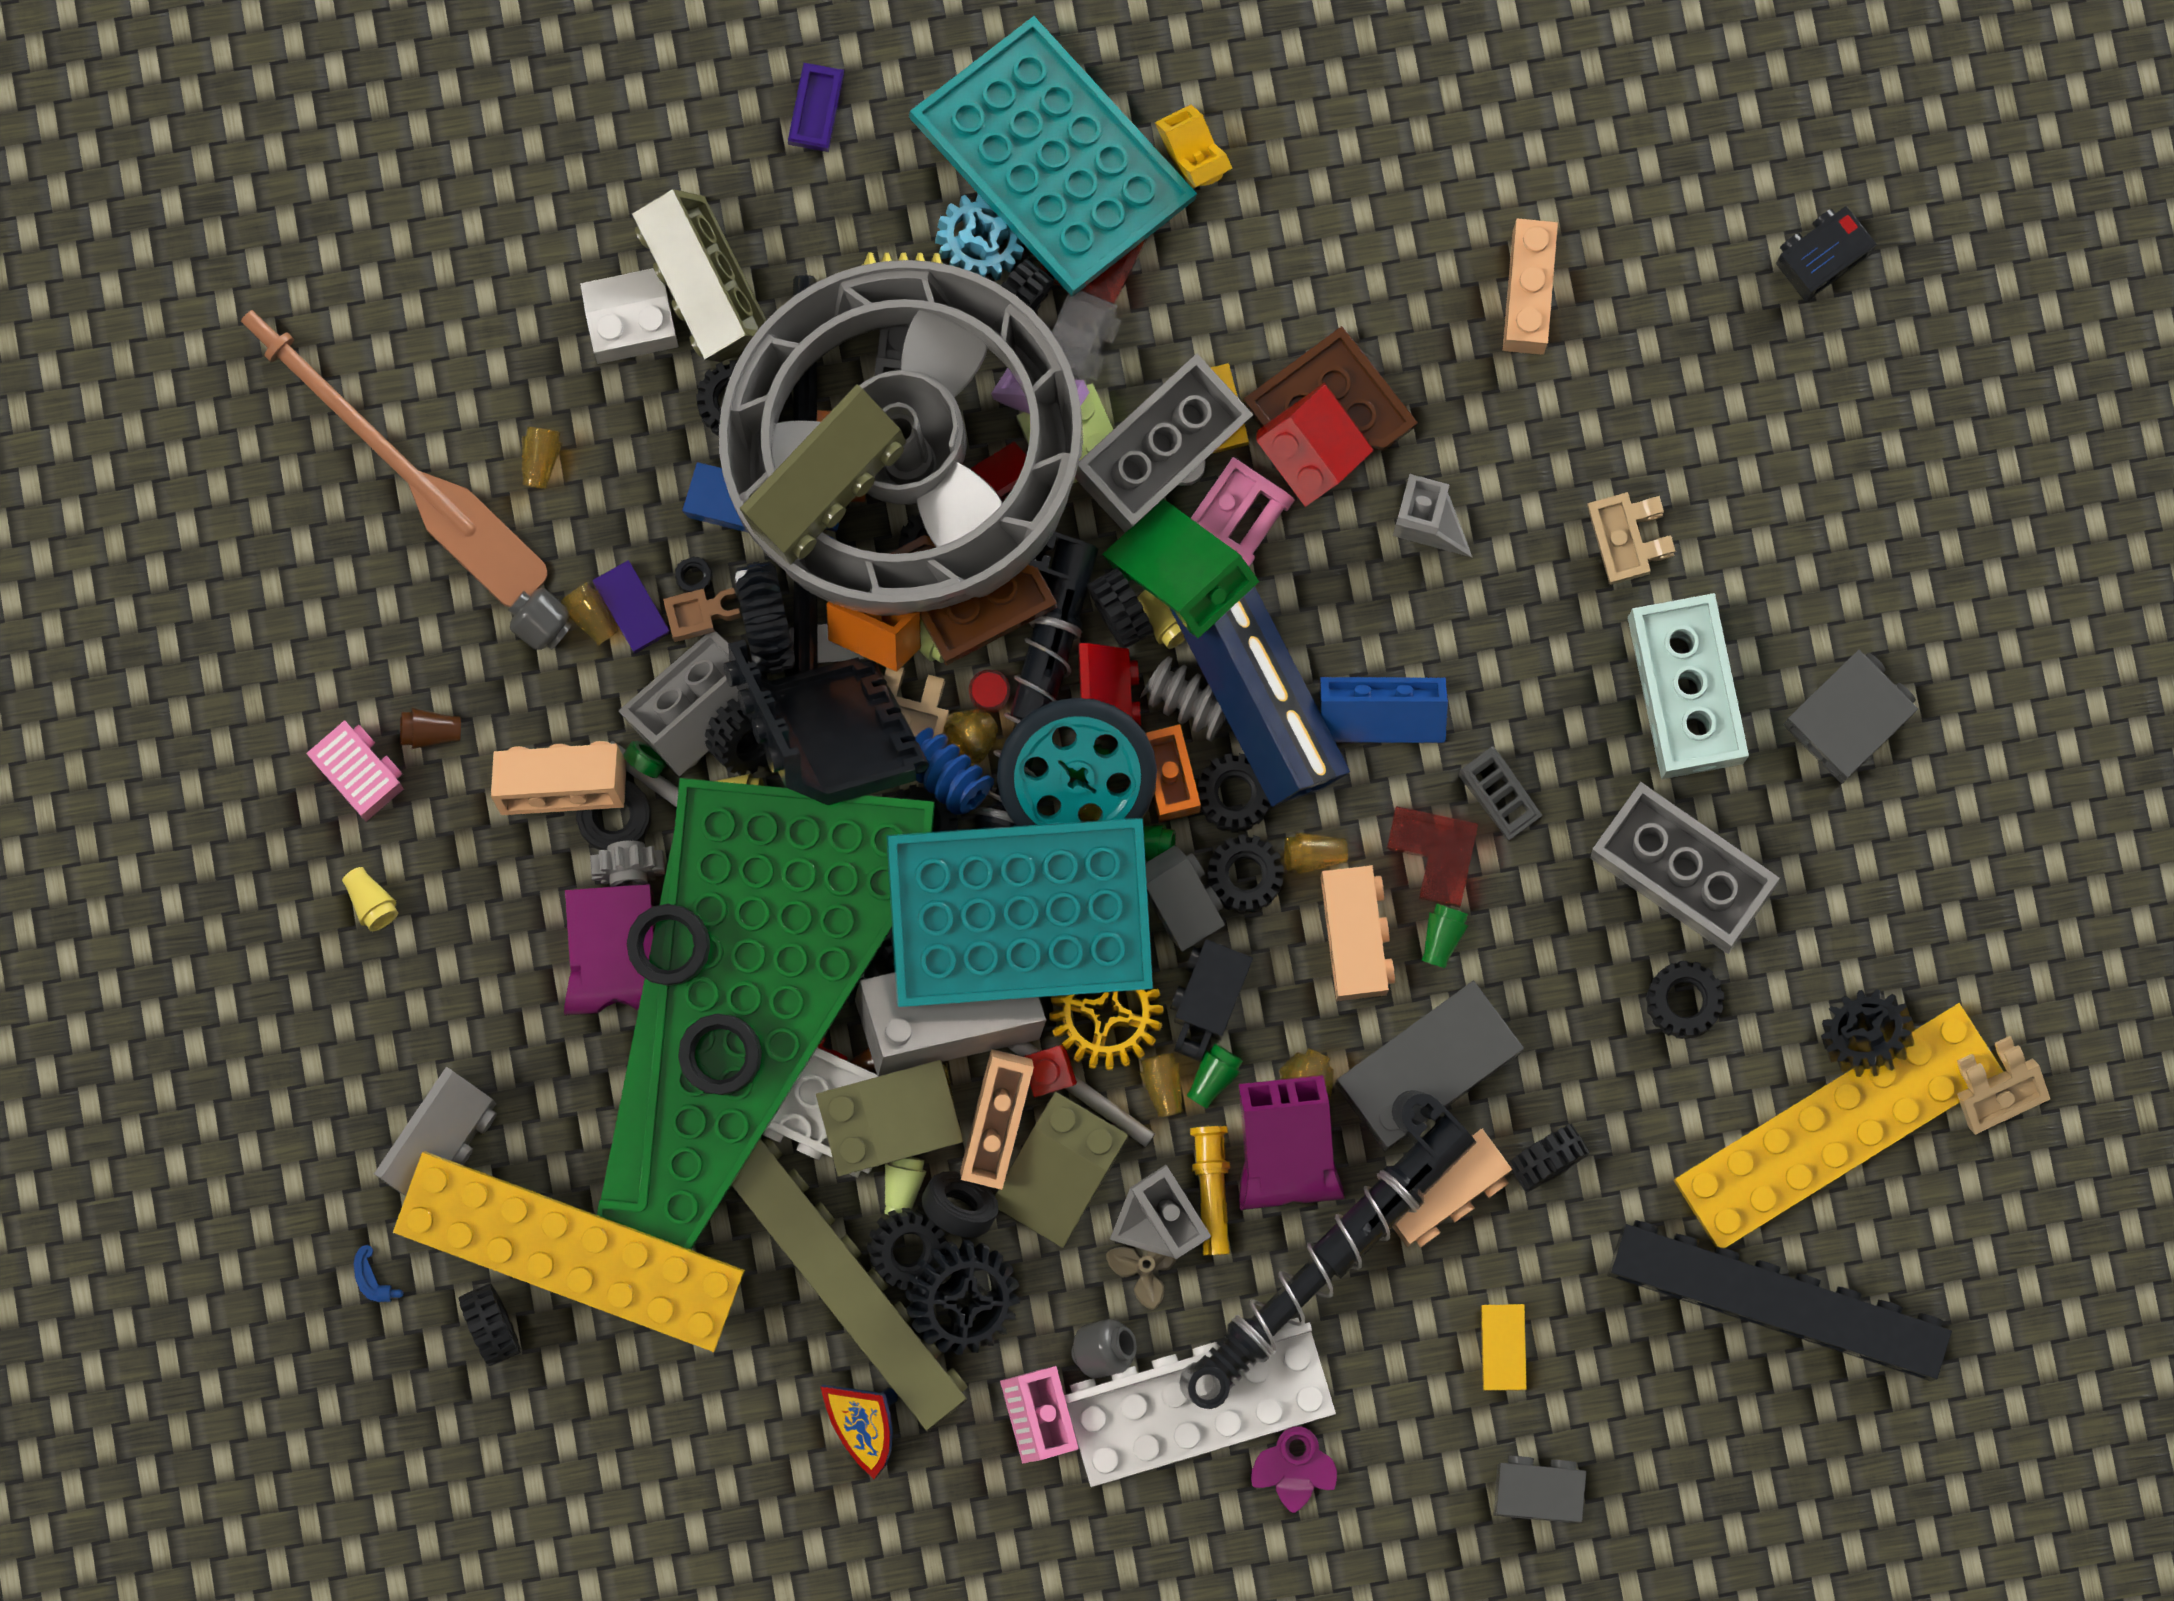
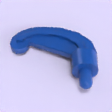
M369 1245L362 1246L354 1258L355 1280L360 1291L369 1300L375 1302H391L392 1298H401L404 1294L402 1290L392 1289L391 1285H378L367 1259L372 1257L374 1253L373 1248Z

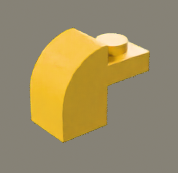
M1192 104L1155 122L1174 166L1193 189L1200 185L1206 186L1217 182L1224 173L1232 169L1227 154L1214 143L1203 114Z

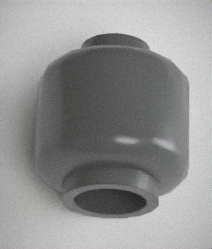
M544 588L536 589L531 595L523 591L508 609V611L514 614L510 621V630L535 650H542L546 646L552 650L572 626V623L568 621L570 616L569 608Z
M1106 1319L1086 1324L1078 1329L1074 1337L1071 1353L1074 1363L1085 1375L1090 1378H1103L1126 1371L1131 1366L1136 1355L1137 1344L1134 1334L1123 1323L1116 1319Z

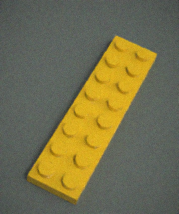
M1956 1004L1912 1032L1914 1046L1905 1047L1907 1053L1906 1060L1896 1057L1893 1059L1895 1069L1892 1071L1883 1065L1879 1067L1878 1076H1873L1871 1069H1865L1862 1076L1857 1077L1853 1068L1675 1178L1673 1181L1714 1246L1728 1247L1960 1103L1957 1094L1968 1089V1086L1960 1073L1957 1060L1973 1054L1976 1063L1983 1065L1987 1079L2004 1072L1961 1004Z
M426 1151L422 1152L393 1233L712 1352L716 1350L745 1271Z

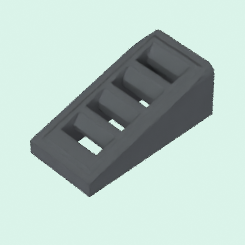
M1494 746L1490 747L1459 771L1458 776L1508 841L1542 817L1538 808ZM1489 765H1492L1496 771L1479 782L1475 776ZM1502 778L1506 785L1491 796H1488L1485 790ZM1512 792L1516 798L1498 810L1495 804ZM1522 805L1527 812L1508 824L1504 818Z

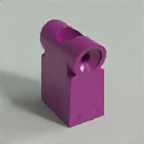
M651 885L565 890L571 973L565 998L564 1016L599 1013L617 1002L629 1005L636 1011L639 1010L645 978L637 973L630 962L626 943L630 927L637 917L654 906V891ZM656 924L648 930L643 943L644 952L648 960Z
M1323 1075L1239 1084L1245 1163L1239 1191L1240 1209L1276 1207L1291 1202L1315 1203L1345 1199L1343 1187L1333 1160L1330 1106Z

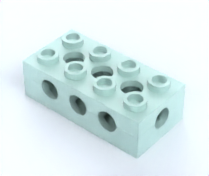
M1715 593L1632 608L1628 616V622L1661 780L1744 764L1749 757ZM1674 638L1684 640L1689 646V652L1685 654L1675 652L1670 646V640ZM1678 680H1692L1697 686L1698 693L1692 695L1684 693L1679 688ZM1690 719L1701 721L1706 727V734L1695 735L1691 733L1687 727V721Z

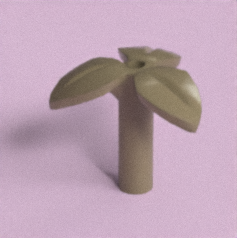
M1125 1246L1111 1249L1106 1253L1109 1266L1119 1276L1124 1278L1137 1273L1140 1275L1133 1289L1136 1298L1146 1308L1156 1309L1162 1302L1165 1290L1163 1282L1153 1272L1154 1270H1170L1177 1259L1147 1251V1256L1140 1258L1134 1248Z

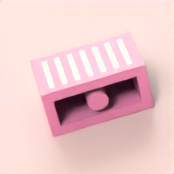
M344 720L306 754L367 822L404 790L397 780L402 775V772L387 755L379 760L370 749L375 742L360 725L352 729Z
M1056 1366L1000 1381L1022 1464L1040 1461L1079 1449Z

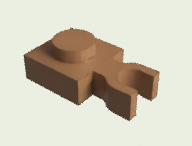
M704 588L663 599L674 642L715 632L712 620L720 618L731 621L742 618L739 608L730 611L722 608L726 600L737 598L734 588L723 590L715 598L709 600L706 598Z

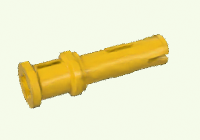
M1227 1126L1190 1128V1135L1195 1137L1196 1163L1192 1164V1170L1195 1171V1175H1199L1201 1221L1211 1235L1210 1238L1203 1242V1256L1230 1254L1224 1174H1227L1228 1169H1230V1162L1225 1160L1224 1135L1228 1133Z

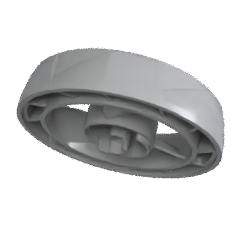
M915 260L883 261L838 272L809 286L777 309L758 329L737 361L726 388L719 424V454L724 480L733 506L752 539L795 582L810 593L830 603L854 611L880 616L930 611L949 607L973 597L981 598L1005 585L1019 574L1042 551L1055 532L1075 479L1083 446L1082 412L1070 364L1060 344L1039 316L1016 295L979 274L952 265ZM895 326H909L903 344L901 370L878 374L859 385L901 429L906 440L902 455L891 466L885 465L874 476V484L867 494L884 502L901 505L917 504L925 529L936 548L903 554L876 553L845 545L822 532L816 538L817 543L806 557L803 559L797 558L791 565L788 564L754 534L740 510V507L820 424L819 421H787L778 423L787 398L805 372L816 361L840 344L874 330ZM987 350L994 353L1011 371L1026 397L1030 411L1031 430L1026 460L1017 482L1004 502H1002L999 495L982 477L962 465L966 455L967 436L955 397L969 384L978 372L986 357Z

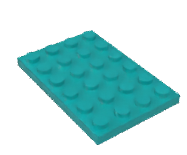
M1035 16L1027 20L910 110L909 118L992 210L1002 218L1012 232L1072 297L1191 204L1197 196L1194 189Z
M1142 818L886 835L898 1007L1153 989Z

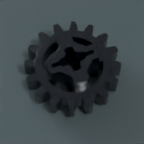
M1876 989L1871 997H1865L1863 990H1859L1856 1000L1851 1001L1847 996H1843L1842 1002L1844 1006L1841 1009L1833 1006L1829 1008L1832 1019L1822 1021L1825 1033L1821 1035L1824 1048L1827 1050L1831 1063L1838 1061L1842 1072L1847 1071L1853 1066L1857 1077H1861L1865 1069H1871L1873 1076H1878L1879 1067L1883 1065L1892 1071L1895 1069L1893 1059L1896 1057L1906 1060L1907 1053L1905 1047L1914 1046L1912 1032L1915 1031L1912 1017L1909 1016L1905 1003L1898 1005L1894 994L1889 995L1883 1000L1880 990Z

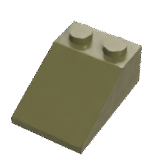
M941 1060L816 1093L838 1177L964 1142Z
M1055 1091L1009 1170L1003 1189H999L995 1195L998 1201V1210L1059 1247L1064 1248L1126 1144L1128 1134Z

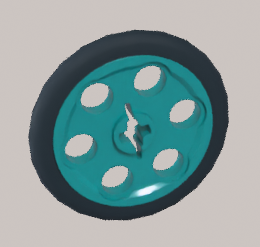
M1064 699L1051 702L1032 711L1016 725L1006 739L998 760L997 783L1000 799L1010 819L1017 826L1083 822L1078 817V812L1083 805L1088 803L1096 804L1101 808L1102 815L1098 821L1142 818L1149 809L1156 790L1157 765L1155 754L1145 732L1128 714L1113 705L1095 699ZM1062 726L1071 727L1077 735L1075 741L1066 747L1058 746L1052 740L1054 731ZM1104 734L1112 735L1118 741L1115 751L1107 755L1096 752L1093 747L1096 738ZM1032 757H1040L1047 762L1048 769L1042 776L1031 777L1024 771L1025 762ZM1066 765L1076 771L1084 767V774L1088 784L1078 779L1072 783L1069 782L1070 774ZM1112 774H1126L1131 780L1129 788L1122 793L1110 791L1106 786V782ZM1047 795L1055 796L1061 802L1058 812L1050 816L1043 815L1037 809L1038 801Z

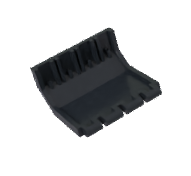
M745 640L728 644L729 662L724 663L727 682L730 687H737L740 708L744 715L750 714L752 717L751 723L755 739L758 744L764 743L766 746L765 752L770 770L772 772H779L786 788L825 805H832L916 781V774L923 773L928 769L929 763L919 743L916 741V737L904 714L901 713V708L876 662L872 660L861 662L859 657L770 681L761 676L756 662L748 664Z

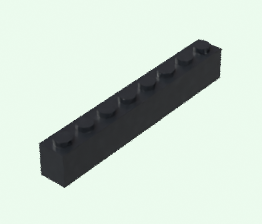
M1635 1220L1633 1226L1626 1224L1621 1229L1607 1274L1609 1277L1930 1382L1938 1379L1952 1330L1943 1328V1320L1937 1317L1919 1313L1916 1319L1901 1314L1903 1307L1897 1304L1878 1300L1877 1305L1861 1301V1293L1839 1286L1836 1292L1821 1288V1280L1805 1274L1797 1273L1796 1278L1793 1279L1779 1274L1781 1267L1765 1261L1756 1260L1755 1266L1738 1261L1739 1253L1722 1247H1716L1714 1252L1698 1248L1699 1240L1676 1233L1674 1239L1658 1235L1659 1227L1646 1222Z

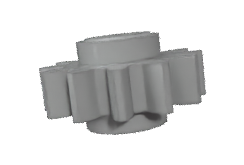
M640 841L612 843L608 845L607 850H599V854L590 856L592 881L601 880V884L610 883V887L646 885L648 881L656 880V876L665 875L663 850H654V846L645 847V844Z

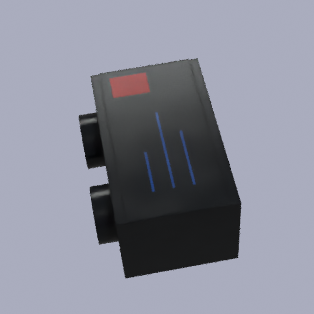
M1847 206L1837 213L1833 209H1829L1812 223L1815 227L1814 230L1804 237L1797 233L1780 246L1782 253L1776 265L1805 302L1812 299L1870 256L1877 245Z

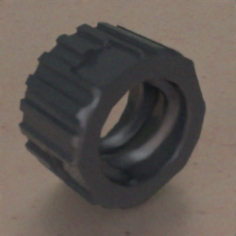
M693 556L678 563L675 569V578L677 580L676 584L683 593L703 588L707 592L713 579L712 570L709 569L708 562H705L700 557ZM696 567L703 572L704 577L697 584H688L684 579L685 573L691 568Z

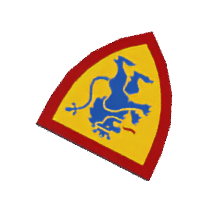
M821 1385L820 1388L826 1410L842 1444L863 1470L873 1479L877 1478L887 1465L892 1450L893 1429L889 1407L898 1400L896 1392L890 1387L877 1393Z

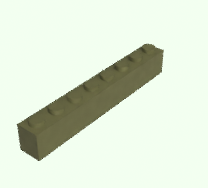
M768 1137L760 1139L731 1186L928 1433L967 1401L962 1392L968 1386L953 1367L945 1372L936 1360L941 1355V1352L935 1344L929 1345L922 1338L919 1339L909 1327L914 1318L907 1314L906 1308L900 1301L892 1305L882 1293L889 1287L874 1268L866 1272L856 1259L862 1253L846 1234L839 1239L830 1225L836 1220L821 1201L813 1206L804 1195L809 1186L794 1168L787 1173L777 1161L783 1154L775 1143Z

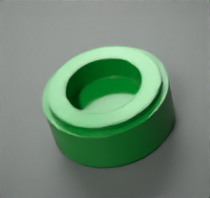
M632 741L623 753L624 759L632 767L652 778H658L666 766V762L649 745L640 741Z

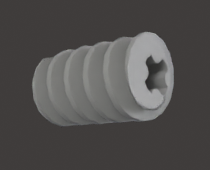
M1168 656L1152 674L1140 699L1148 692H1151L1149 705L1153 708L1164 700L1163 714L1167 716L1180 709L1178 722L1183 725L1193 717L1192 731L1198 733L1208 726L1206 739L1212 742L1226 721V717L1216 697H1214L1209 684L1203 689L1199 688L1201 675L1198 673L1190 680H1185L1187 670L1185 665H1182L1175 672L1170 671L1173 658Z

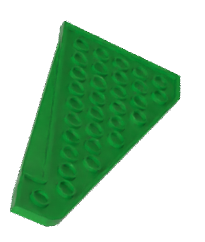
M679 779L675 830L660 905L671 904L684 907L700 917L708 930L711 947L705 966L697 976L686 983L667 986L650 982L646 978L644 980L601 1200L599 1201L597 1211L598 1216L689 1250L693 1248L892 929L886 835L932 832L935 802L864 795L832 805H825L789 788ZM670 919L657 922L649 962L658 969L667 971L678 969L686 964L692 956L694 948L693 937L688 928L679 921ZM713 1014L735 1016L749 1024L758 1036L762 1050L760 1069L753 1081L742 1090L727 1095L705 1093L691 1085L682 1073L678 1058L680 1041L688 1027L701 1017ZM716 1029L709 1031L701 1037L696 1046L695 1059L697 1066L703 1074L711 1079L724 1080L733 1077L740 1071L745 1061L746 1052L743 1042L736 1034L729 1030Z

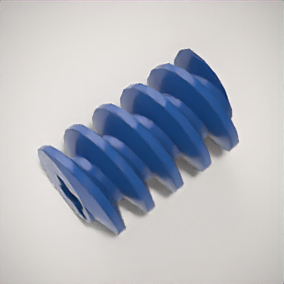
M928 727L915 736L929 763V767L925 772L916 774V781L923 783L924 788L928 792L935 794L939 802L946 804L947 809L955 815L966 814L979 806L994 785V779L989 775L981 777L982 768L980 766L974 765L969 767L971 758L968 755L964 754L958 757L960 748L955 744L947 746L948 737L944 734L933 737L934 731Z

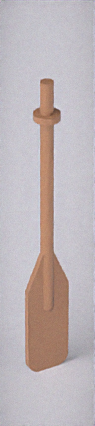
M253 310L249 311L242 318L241 322L268 348L264 356L270 362H274L279 358L408 483L427 532L504 606L510 607L523 591L531 595L545 583L547 568L544 562L469 489L417 470L290 347L294 338L288 332L279 336Z

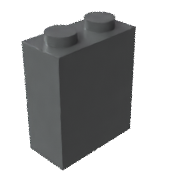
M1860 650L1852 655L1783 724L1841 784L1918 710L1913 704L1916 701L1914 695L1903 684L1897 683L1894 685L1883 674L1886 671L1884 665L1871 653L1865 656Z

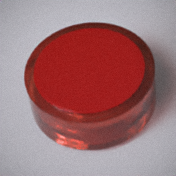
M987 669L978 672L969 684L970 701L976 709L982 712L994 713L1000 711L1010 699V684L1007 678L996 670Z

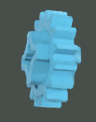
M979 194L975 202H971L966 195L961 196L960 208L950 203L946 211L947 216H940L937 226L940 231H937L935 243L943 245L939 251L941 259L950 257L949 265L960 267L983 277L990 273L996 281L1001 278L1002 268L1011 273L1016 264L1014 259L1021 260L1024 248L1020 246L1023 245L1022 241L1012 232L1002 218L992 210ZM962 221L963 230L959 231L958 236L954 237V229ZM1007 239V248L999 255V245H1002L1003 241Z

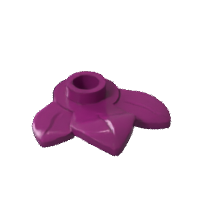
M1291 1427L1279 1436L1275 1447L1268 1448L1259 1454L1252 1469L1251 1481L1254 1488H1265L1275 1485L1276 1492L1283 1505L1290 1512L1295 1513L1308 1502L1314 1487L1322 1490L1335 1489L1337 1469L1332 1458L1319 1450L1318 1440L1310 1430L1304 1427ZM1300 1440L1305 1444L1306 1449L1302 1456L1297 1457L1290 1453L1289 1445L1292 1441Z

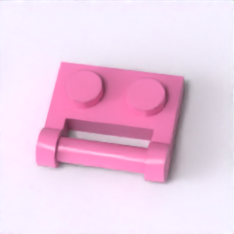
M1232 457L1191 519L1237 551L1247 565L1250 566L1255 559L1253 553L1282 511H1288L1295 500L1283 489ZM1261 493L1270 501L1241 543L1238 544L1229 537Z

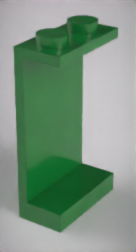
M1165 499L1156 504L1102 554L1113 570L1118 568L1127 581L1134 580L1174 610L1188 631L1196 638L1201 637L1259 583V580L1239 553Z

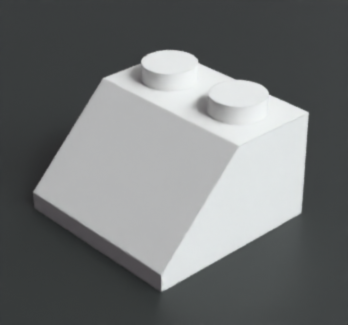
M654 268L580 283L597 364L679 347L666 285L657 277Z

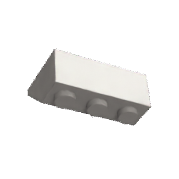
M716 631L704 635L619 710L625 720L678 776H681L687 769L695 766L700 758L709 751L705 744V741L708 740L705 732L706 729H711V726L708 724L711 717L716 718L719 715L716 711L720 707L725 709L728 706L727 701L732 698L736 702L738 701V689L736 686H729L724 671V663L729 662V643Z
M446 1067L374 1174L406 1196L422 1152L426 1151L464 1165L473 1151L469 1144L476 1133L484 1134L493 1123L497 1115L493 1111L496 1102Z

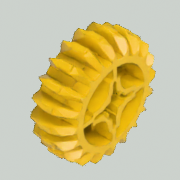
M1144 989L1131 990L1140 1003L1142 1015L1134 1014L1132 1010L1121 1006L1118 1001L1119 991L1104 992L1100 998L1095 1000L1076 999L1077 994L1066 995L1065 997L1052 996L1051 1003L1055 1006L1063 1007L1061 1011L1049 1013L1051 1021H1063V1025L1053 1029L1054 1037H1061L1066 1034L1069 1036L1062 1044L1067 1051L1074 1045L1079 1048L1074 1055V1061L1077 1063L1083 1059L1085 1053L1091 1055L1089 1061V1068L1096 1069L1098 1057L1106 1058L1105 1066L1108 1071L1113 1070V1057L1119 1056L1121 1064L1127 1067L1130 1065L1127 1052L1132 1051L1137 1058L1142 1059L1145 1053L1139 1043L1142 1041L1148 1046H1154L1156 1039L1148 1034L1147 1030L1160 1031L1162 1028L1161 1022L1150 1019V1016L1163 1014V1006L1150 1005L1149 1003L1160 997L1159 989H1152L1147 992ZM1112 993L1111 1005H1114L1113 1012L1118 1011L1119 1016L1110 1017L1108 1023H1105L1103 1033H1100V1014L1095 1015L1094 1010L1103 1009L1105 1003L1108 1002L1109 995ZM1071 1011L1081 1013V1016L1089 1018L1094 1023L1095 1032L1092 1043L1085 1040L1075 1029L1071 1018ZM1118 1026L1138 1028L1125 1042L1114 1046H1105L1107 1036L1113 1028Z

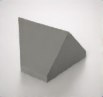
M1409 474L1393 536L1472 557L1448 493L1450 485Z
M1164 1165L1130 1187L1110 1240L1178 1259L1210 1238L1211 1235L1168 1166Z

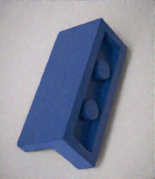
M1320 677L1321 716L1335 742H1445L1448 707L1446 678Z

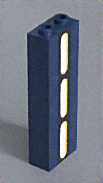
M1255 586L1199 638H1196L1188 631L1174 610L1170 608L1272 807L1321 791L1350 773L1340 750Z

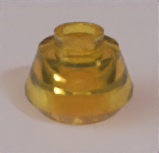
M972 709L953 712L948 715L944 725V735L948 737V745L955 744L960 748L958 757L966 754L971 758L972 764H979L996 744L998 727L993 717L987 712Z
M1308 1048L1305 1055L1299 1052L1294 1054L1279 1069L1280 1080L1323 1075L1329 1098L1333 1090L1334 1069L1328 1066L1330 1062L1329 1057Z

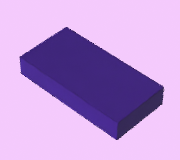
M803 62L788 136V145L829 152L844 70Z
M629 560L592 580L634 654L671 634Z

